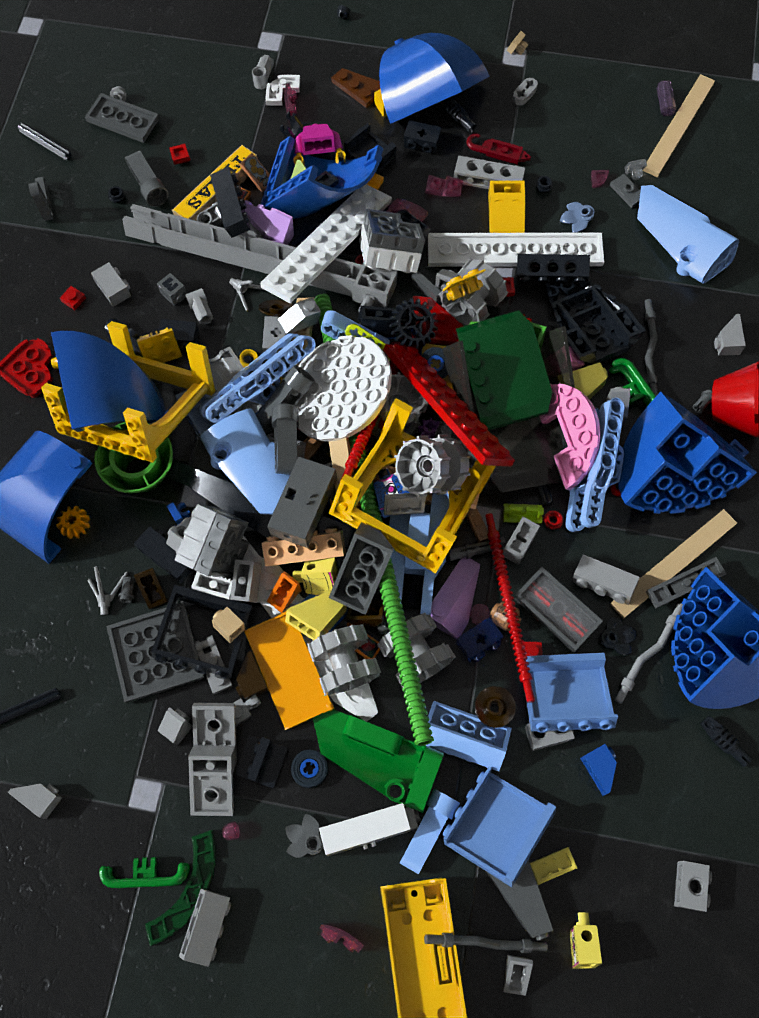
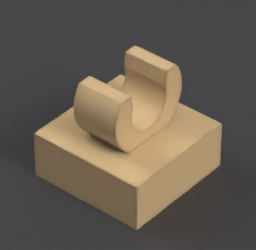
M522 31L519 32L508 47L507 51L510 54L516 49V52L521 55L527 48V42L522 41L526 36Z

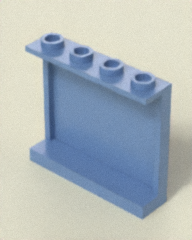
M605 653L527 656L526 662H529L527 667L530 668L529 673L532 674L533 680L531 684L535 697V702L527 703L531 732L544 733L555 730L566 732L579 729L581 731L590 729L609 730L615 728L618 714H614L604 668L606 661Z
M488 767L486 772L482 771L476 781L478 784L475 789L471 788L465 798L467 800L465 805L457 809L454 815L456 819L453 824H448L443 832L444 844L512 888L554 817L556 806L549 802L547 806L491 773V768Z

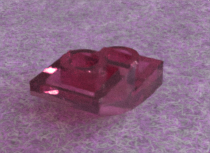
M288 83L285 86L284 99L286 114L290 112L292 116L293 113H297L295 102L297 94L295 89L292 90Z
M429 175L425 193L447 197L460 196L463 180L450 176L442 179Z
M397 198L388 207L389 212L393 213L405 209L420 221H423L428 216L426 210L403 199Z
M322 924L320 926V929L323 931L321 936L328 943L333 941L336 944L342 937L345 939L343 942L344 946L351 952L356 950L359 953L364 947V944L358 938L339 927L329 924Z

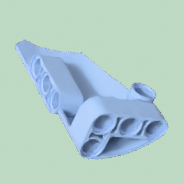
M641 186L637 219L678 263L676 271L679 275H690L704 284L732 263L739 244L738 238L711 224L706 215L655 186Z

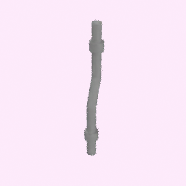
M678 603L673 614L669 615L665 622L667 625L657 643L637 657L628 676L620 684L621 688L615 698L616 702L623 703L628 691H631L634 687V680L644 662L664 648L673 631L676 616L680 615L683 604Z

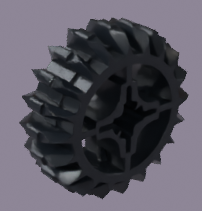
M411 298L408 302L406 300L402 301V305H396L397 310L391 312L394 315L389 318L391 322H394L389 325V328H394L391 335L397 334L395 341L401 339V346L407 343V348L413 345L417 349L419 345L424 347L426 343L429 344L431 338L436 336L433 331L438 330V327L434 326V324L438 323V320L433 319L436 313L431 314L432 307L426 308L427 302H423L420 305V299H417L414 303L413 298ZM412 310L418 311L423 316H417ZM405 312L406 323L401 326V316ZM418 321H420L419 323H417L416 326H415V325H413V326L411 325V326L407 327L409 324H411V322H418ZM426 322V331L424 335H422L421 326L422 323ZM404 331H410L416 338L408 336Z

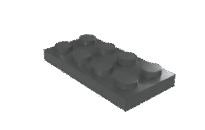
M103 93L99 95L85 116L86 121L143 143L160 119L157 113Z

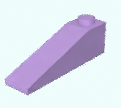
M244 200L247 205L245 211L251 219L250 223L263 235V239L285 245L290 243L294 236L292 216L275 208L271 210L264 209V205L261 204L256 207L250 201Z
M466 558L460 559L432 601L430 615L438 629L459 640L469 622L480 569L479 563Z

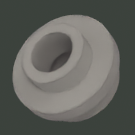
M116 86L110 91L111 97L126 101L127 95L124 88Z

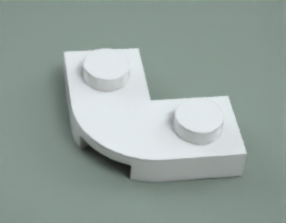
M278 75V79L268 83L266 87V105L283 106V93H300V75Z

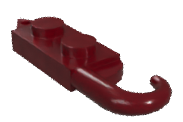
M472 134L466 141L467 146L471 150L486 154V156L517 165L519 162L531 160V156L523 150V147L492 138L486 140L482 146L472 143V139L479 138L480 134Z

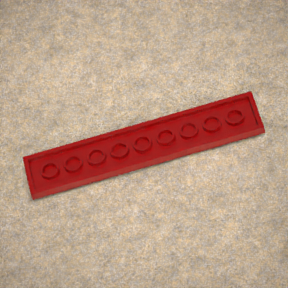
M385 344L383 349L385 354L482 465L509 467L513 465L515 459L510 455L509 450L498 442V438L488 431V427L478 420L477 415L469 410L467 404L460 400L456 395L457 393L446 384L447 382L437 374V371L427 363V360L418 353L415 347L408 346L407 348L398 344Z

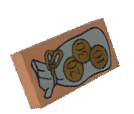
M251 153L239 165L262 192L266 188L270 174L256 156Z

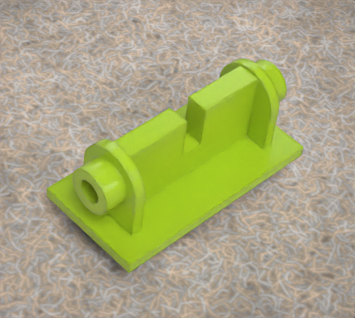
M504 504V522L519 523L522 517H525L534 523L542 524V515L544 514L542 505Z

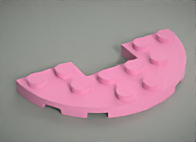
M550 384L553 395L549 413L539 417L543 424H548L558 417L568 447L554 455V459L565 489L571 490L586 477L594 464L600 444V423L592 402L584 393L565 384Z

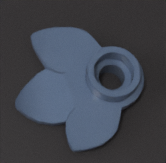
M579 202L567 204L568 211L563 213L560 222L572 224V232L579 233L587 227L588 222L594 217V209L589 205L583 206Z

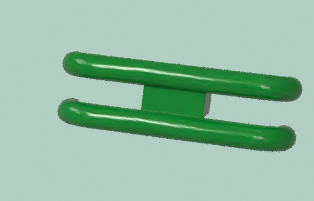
M625 358L614 360L612 362L613 367L609 369V372L611 374L620 372L628 380L629 384L623 386V388L630 389V397L633 398L629 400V404L632 405L642 400L647 407L656 397L652 389L630 360Z
M143 857L142 867H140V859L134 858L133 878H114L111 866H102L99 874L102 883L109 888L176 886L186 880L189 875L190 866L188 863L182 862L178 865L176 875L172 877H156L157 858L151 857V866H148V857Z

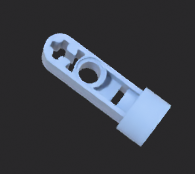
M327 311L324 315L321 331L335 340L338 337L346 336L345 330L348 325L357 324L384 343H390L388 338L369 330L336 311ZM357 328L349 331L352 336L355 335L361 338L365 335V333L362 336L359 335Z
M435 788L426 803L429 808L400 861L401 865L417 874L420 873L447 819L450 818L452 820L460 805L458 801Z

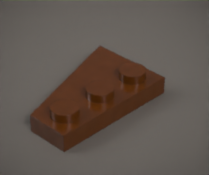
M344 68L331 77L333 84L365 108H368L374 102V92L380 89V81Z

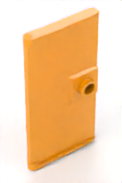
M285 611L276 617L245 630V634L284 728L288 730L318 715L332 711L334 706L329 696H324L319 679L320 675L314 662H312L301 632L285 622L287 612Z

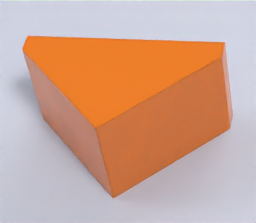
M283 571L267 602L283 613L302 591L300 583Z

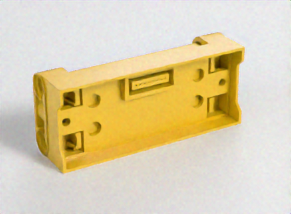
M446 878L380 887L398 1018H467L456 945H453V947H442L438 944H425L424 942L425 934L441 935L443 932H448L454 935ZM413 890L417 891L416 897H413L411 895V892Z

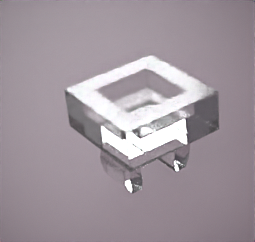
M646 159L629 162L624 167L625 173H632L633 180L640 179L643 176L642 170L647 166Z

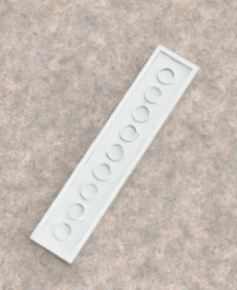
M367 184L356 190L261 281V288L291 303L361 233L365 210L383 211L392 202V197Z
M602 233L428 234V267H463L470 258L480 261L482 259L491 267L517 266L518 254L590 255V266H603Z

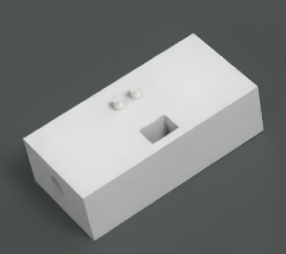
M403 803L319 828L327 856L361 846L364 849H368L367 844H371L374 847L377 841L404 834L411 830Z

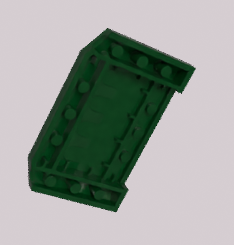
M519 310L456 328L481 423L488 427V430L549 413L553 395L533 324Z

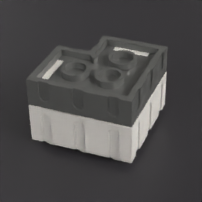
M372 209L365 210L359 238L365 266L371 269L383 268L388 271L398 270L404 273H417L425 243L420 224L402 222L400 213Z

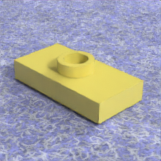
M569 847L530 863L537 885L577 869Z

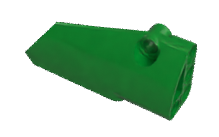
M334 709L313 718L320 752L323 756L376 789L391 801L399 804L403 803L404 806L423 813L444 753L425 745H415L414 742L405 739L399 734ZM393 785H398L402 789V794L398 798L390 795V788Z

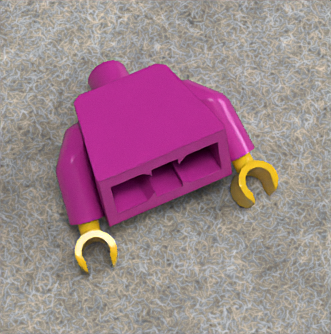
M328 124L304 126L303 132L295 138L296 156L293 159L294 164H296L298 159L305 166L302 154L310 155L337 151L336 163L339 164V157L343 158L345 162L346 153L341 150L343 147L339 133L330 129Z

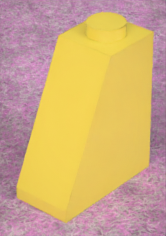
M599 362L559 375L557 384H565L576 388L590 400L605 385L608 374Z
M330 590L290 607L286 612L285 622L312 640H315L317 637L325 635L344 615L347 606L330 599Z

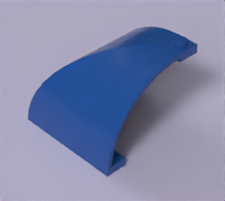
M424 33L406 40L400 38L394 41L395 45L388 48L382 55L379 70L382 99L390 124L456 95L490 77L481 59L469 46L452 36L441 33Z
M289 136L280 142L261 205H264V209L267 210L272 208L278 209L292 216L293 219L319 212L367 184L374 176L382 160L383 148L377 145L367 151L366 156L345 160V162L339 161V164L335 160L321 159L302 154L306 170L291 179L295 167L293 159L296 154L293 148L295 139ZM324 171H327L338 178L339 183L332 188L315 181V179Z
M51 332L72 430L80 432L84 431V427L125 422L123 412L127 407L144 412L146 420L153 422L158 421L169 411L166 410L163 398L155 383L120 349L103 339L82 332Z
M35 431L0 471V529L50 564L61 550L58 545L47 538L52 519L68 490L92 465L91 461L51 435Z

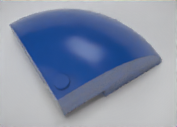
M660 392L641 413L629 432L623 446L624 458L618 486L621 497L626 505L641 511L651 510L656 514L669 511L672 514L685 512V509L692 507L696 509L709 505L710 501L714 499H722L727 496L726 493L735 487L740 488L757 472L730 444L682 405Z
M705 567L690 586L693 589L688 598L683 599L681 603L683 604L680 615L676 616L673 628L676 631L675 640H672L671 644L672 656H674L675 661L673 668L680 681L678 684L689 702L710 709L732 708L759 699V610L718 575Z

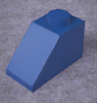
M606 744L580 758L602 796L611 792L617 764L614 751L611 747H607Z

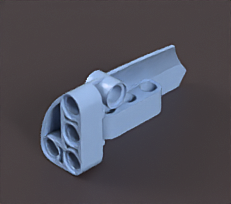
M248 408L217 422L201 434L200 438L211 457L210 463L212 467L222 470L260 514H273L290 475L275 473L274 442L269 441L252 408Z

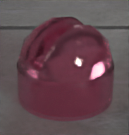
M235 821L223 827L222 835L225 839L235 840L239 838V828Z

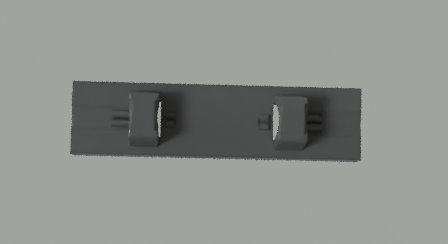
M717 557L648 589L646 593L655 609L690 593L693 589L690 586L705 567L709 568L720 578L725 576L726 572ZM669 586L673 591L674 595H671L670 591L668 590Z

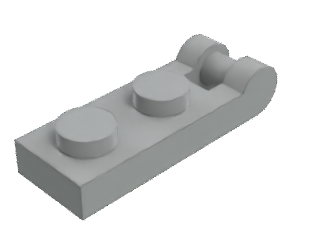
M213 635L208 636L204 641L195 642L200 661L225 667ZM210 647L212 651L205 654L203 649ZM206 673L214 695L233 687L230 678L219 679L214 676L215 674Z

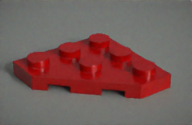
M413 296L414 303L417 299H420V305L423 302H427L426 308L431 306V314L436 313L433 319L438 320V323L434 324V326L438 327V330L433 331L436 336L431 338L429 344L461 347L456 328L463 327V325L431 297ZM414 310V313H415L417 316H419V317L423 316L421 313H419L418 311H415V310ZM426 322L422 323L421 326L422 335H424L426 331Z

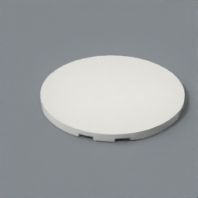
M341 336L336 340L326 341L319 345L303 359L299 367L307 371L314 378L315 383L296 405L299 411L298 429L312 439L338 441L360 432L376 418L388 398L392 381L390 363L378 345L364 337Z

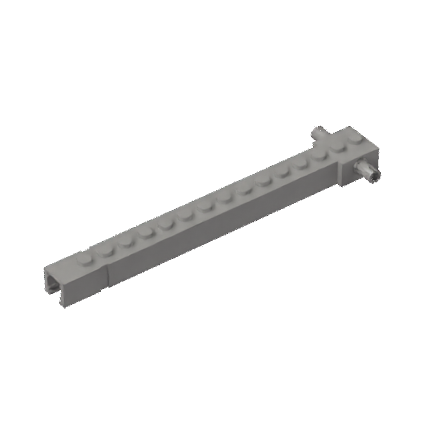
M132 204L130 207L134 218L124 216L122 219L126 236L151 243H159L166 247L270 274L297 248L244 233L231 238L225 228L169 213L165 214L161 211ZM335 258L309 285L351 296L352 301L362 303L361 306L387 308L396 288L398 270L371 269L365 266L364 262L363 265Z

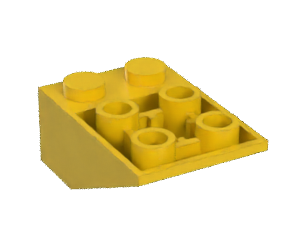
M490 181L488 192L490 233H525V181Z

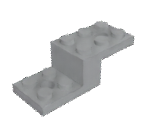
M193 703V747L188 756L190 816H233V771L237 763L235 703ZM209 721H218L220 727L216 729L212 728L209 725ZM213 790L217 793V797L210 798L206 792Z

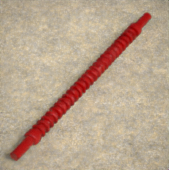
M390 361L392 375H397L398 367ZM379 414L368 426L359 432L350 456H348V460L345 463L346 469L343 476L347 474L351 477L352 472L357 469Z
M489 513L485 515L489 531L487 536L490 541L489 544L492 545L490 549L493 550L491 554L494 555L493 560L495 561L496 575L499 576L497 580L500 581L498 585L501 586V596L504 597L502 601L505 602L503 607H506L504 609V612L507 613L505 617L508 618V628L511 629L509 631L512 634L510 639L513 640V650L516 651L514 656H517L515 661L518 662L517 667L520 668L518 670V673H521L519 679L523 683L527 703L535 702L531 684L533 678L532 674L529 673L530 668L527 667L529 665V662H526L528 657L525 656L527 652L523 650L525 645H522L524 640L521 639L523 635L520 634L521 629L518 628L520 623H517L519 621V618L516 617L518 613L515 612L517 608L514 607L515 602L512 601L514 597L511 596L513 592L510 591L512 587L509 585V576L506 575L508 571L505 570L507 566L504 565L506 561L504 560L505 556L502 554L500 534L496 530L493 514Z

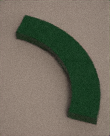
M213 830L191 837L193 844V868L190 879L180 898L169 910L153 921L145 923L150 946L166 940L183 928L191 920L200 889L209 890L216 862Z

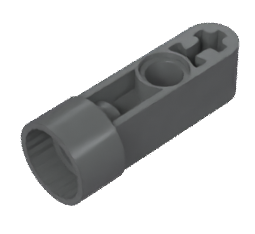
M139 150L124 157L129 169L141 187V194L147 204L152 207L164 204L169 197V193L163 182L154 174L142 152Z
M294 365L256 416L265 433L270 434L274 432L272 427V408L279 404H292L296 406L315 383L314 378L303 368Z
M279 404L272 408L276 474L290 475L297 461L299 411L292 404Z

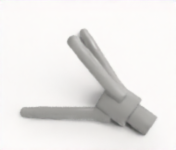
M231 278L229 281L240 296L245 311H249L243 293L248 288L265 290L261 288V285L252 284V280L242 281Z
M95 566L94 571L98 590L91 579H88V583L97 598L100 615H108L110 602L113 601L115 594L123 584V577H127L129 573H124L110 595H104L98 567Z

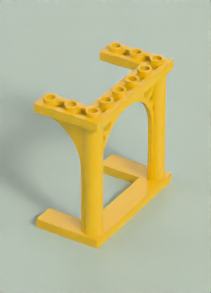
M111 321L107 327L112 344L131 358L151 379L188 389L162 418L149 425L144 412L127 407L123 415L128 430L113 429L100 424L84 427V431L76 432L71 428L63 389L48 383L44 384L41 389L55 428L60 434L153 463L157 458L155 450L205 394L212 396L215 393L206 346L191 342L186 346L191 371L136 356L127 325Z
M396 398L392 403L379 440L355 476L352 478L344 474L329 514L356 529L362 522L380 530L395 551L436 573L457 538L455 534L477 494L481 493L496 466L482 465L476 460L472 469L469 468L471 475L467 476L461 485V490L448 491V511L427 547L356 508L379 471L392 463H396L394 455H397L395 448L400 450L404 445L403 441L416 439L414 436L404 432L413 407Z

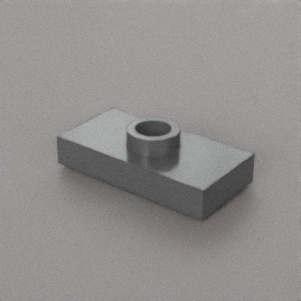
M625 174L611 181L610 186L631 208L639 204L641 191Z

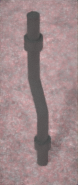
M647 299L644 301L646 308L645 320L648 322L650 341L645 355L648 376L646 377V382L657 396L658 379L654 372L652 359L658 340L655 324L656 313L653 311L652 300Z
M443 932L441 935L425 934L424 936L425 944H438L442 947L469 945L495 950H520L521 953L547 951L548 949L547 942L531 941V939H520V941L494 940L480 936L453 935V933Z

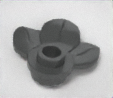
M305 814L302 825L293 824L286 826L287 837L292 842L286 852L291 856L301 858L307 853L316 855L322 851L323 843L319 834L320 826L314 817ZM313 839L317 841L315 848H311L309 845Z

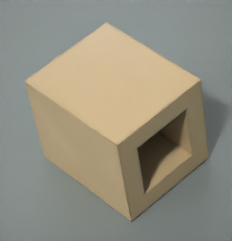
M228 607L217 611L213 616V627L229 643L245 630L244 623Z

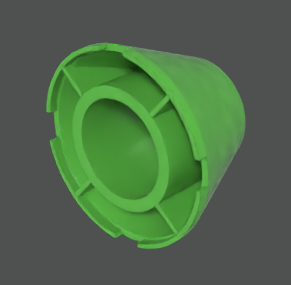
M126 422L112 427L118 430H128ZM167 437L155 450L157 455L155 461L138 473H126L129 463L137 457L98 446L94 458L97 473L103 482L114 490L124 493L151 491L162 482L171 467L173 460L172 444Z

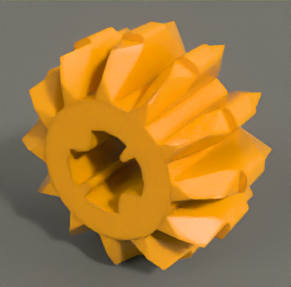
M75 506L73 510L71 507H67V512L61 511L62 516L57 517L59 522L56 524L57 528L63 536L67 535L69 539H72L73 536L79 538L80 533L86 534L85 528H90L88 523L90 517L84 509L80 510L78 506Z

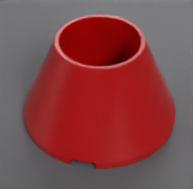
M759 361L715 379L712 388L713 420L759 438Z

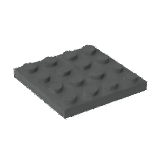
M182 602L176 606L161 651L200 661L185 603ZM166 608L106 626L125 703L205 679L204 674L195 672L193 668L187 667L182 669L176 667L174 663L167 662L163 664L152 658L151 651Z

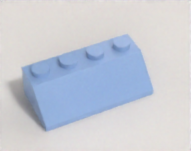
M433 701L428 715V723L431 724L429 729L433 732L431 736L434 737V741L426 746L445 752L448 755L465 759L468 762L499 771L506 754L511 728L507 726L499 728L489 727L483 724L476 715Z

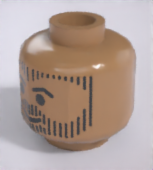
M505 602L496 603L490 613L492 623L504 631L511 630L508 628V618L505 617L507 614L504 612L506 607H503ZM517 608L516 611H515V612L518 613V615H517L516 617L519 618V621H518L517 623H520V622H521V618L519 617V616H520V611H519V609Z

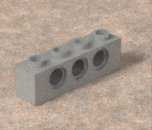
M458 156L453 183L489 189L490 181H523L525 168Z

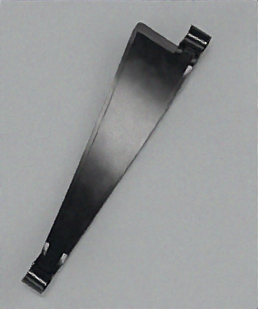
M178 459L172 460L167 474L168 478L190 487L225 512L249 522L248 526L265 537L271 536L267 526L272 514H260L233 482L194 468L187 462ZM322 515L316 528L317 532L325 533V529L337 528V531L342 530L345 551L347 553L357 529L345 522ZM346 554L344 556L335 557L338 572L342 566Z

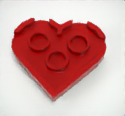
M39 338L37 340L28 341L26 339L0 361V376L19 392L32 398L38 397L39 394L43 393L41 387L46 383L51 384L53 381L51 373L47 368L53 358L49 346Z

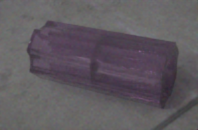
M669 80L661 81L657 87L660 111L664 117L672 116L676 110L672 83Z

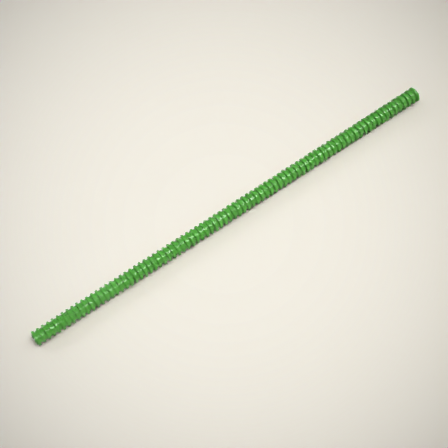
M319 294L314 298V301L321 310L319 317L320 329L325 313L333 311L330 297L327 294ZM321 331L323 342L335 340ZM359 432L349 437L351 451ZM364 450L363 454L361 455L362 457L360 459V462L358 463L357 469L354 471V475L357 473V471L367 458L366 450ZM372 481L360 500L361 509L368 515L383 522ZM390 558L379 583V588L382 594L381 598L384 600V611L387 612L385 615L388 618V629L391 630L390 636H392V646L396 655L395 660L398 661L397 666L400 667L398 672L402 680L401 685L404 686L402 690L405 693L404 698L407 699L405 701V704L408 705L407 711L410 712L408 717L411 719L410 724L413 725L411 727V730L414 732L413 738H416L414 743L418 746H424L432 743L434 737L431 736L433 732L429 729L431 724L428 723L429 717L426 716L428 711L425 709L426 704L423 703L425 698L422 696L423 691L420 690L422 686L419 683L420 678L417 677L419 673L416 671L417 665H415L416 660L413 658L414 653L411 652L413 648L410 646V635L406 627L407 623L403 615V605L401 604L399 588L395 580V571L391 563L392 559Z

